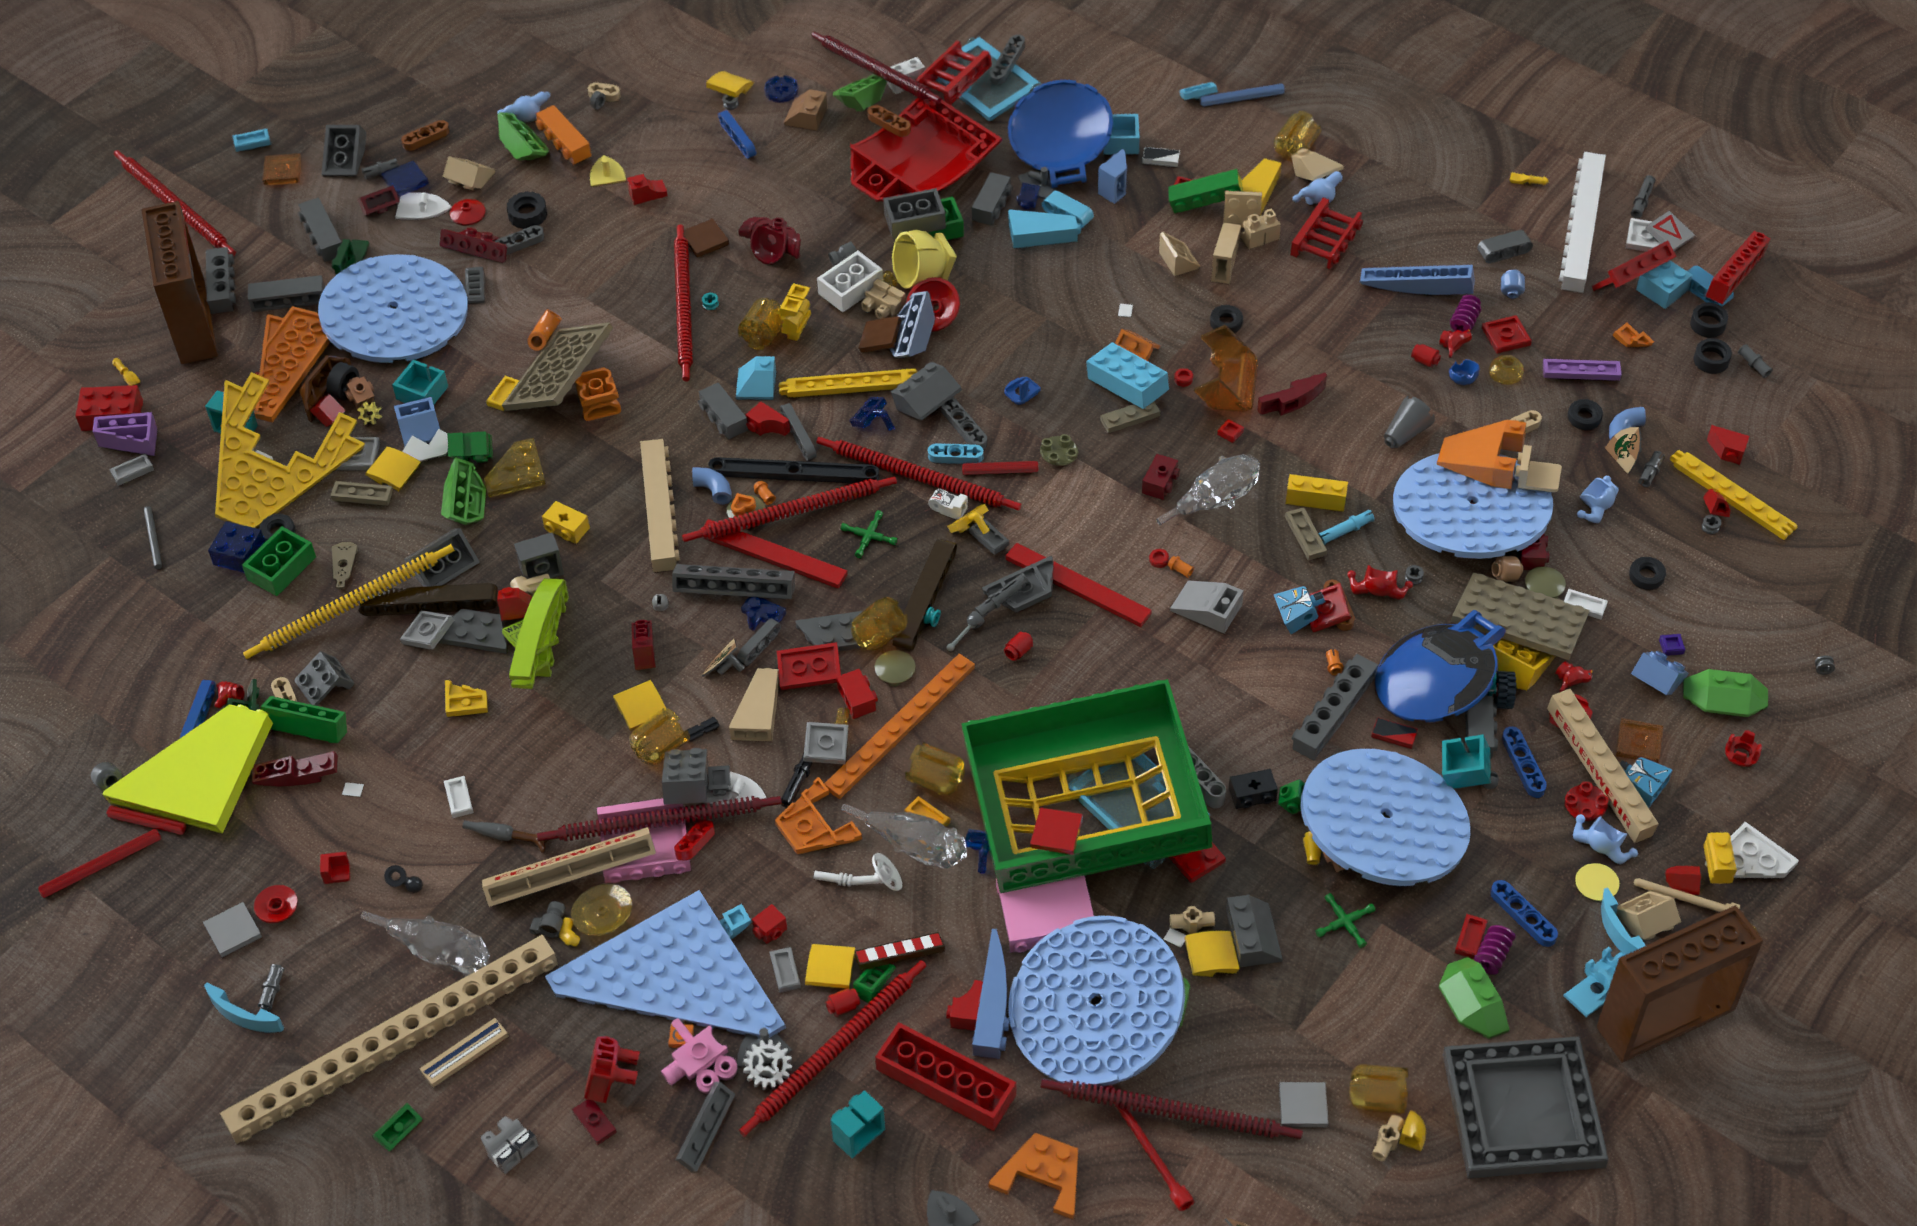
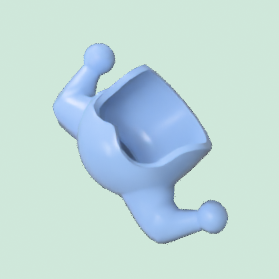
M540 92L532 97L521 96L514 104L506 106L503 110H498V113H513L522 122H533L537 119L536 113L541 110L540 106L550 98V93Z
M1336 171L1325 179L1319 178L1314 180L1308 187L1302 188L1297 195L1293 196V201L1297 203L1301 198L1305 197L1306 203L1312 205L1313 203H1319L1322 198L1329 199L1330 203L1335 197V186L1342 181V174Z
M1606 475L1603 479L1596 478L1582 492L1579 498L1591 508V513L1587 514L1585 511L1579 510L1577 512L1579 518H1584L1592 523L1601 522L1604 511L1614 504L1619 491L1618 487L1611 481L1610 476Z
M1579 814L1576 817L1577 823L1573 831L1574 840L1590 844L1596 852L1606 854L1617 864H1623L1631 857L1635 858L1638 856V851L1635 848H1631L1626 853L1621 852L1620 845L1626 838L1627 833H1622L1613 828L1601 816L1597 818L1588 830H1583L1582 827L1585 816Z

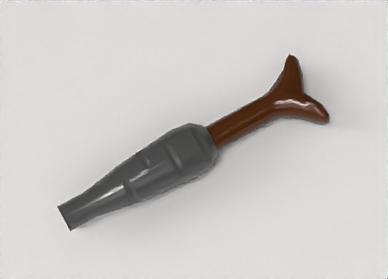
M464 820L462 825L463 829L472 830L501 841L517 839L535 843L541 853H544L545 843L549 841H538L537 834L516 831L507 824Z

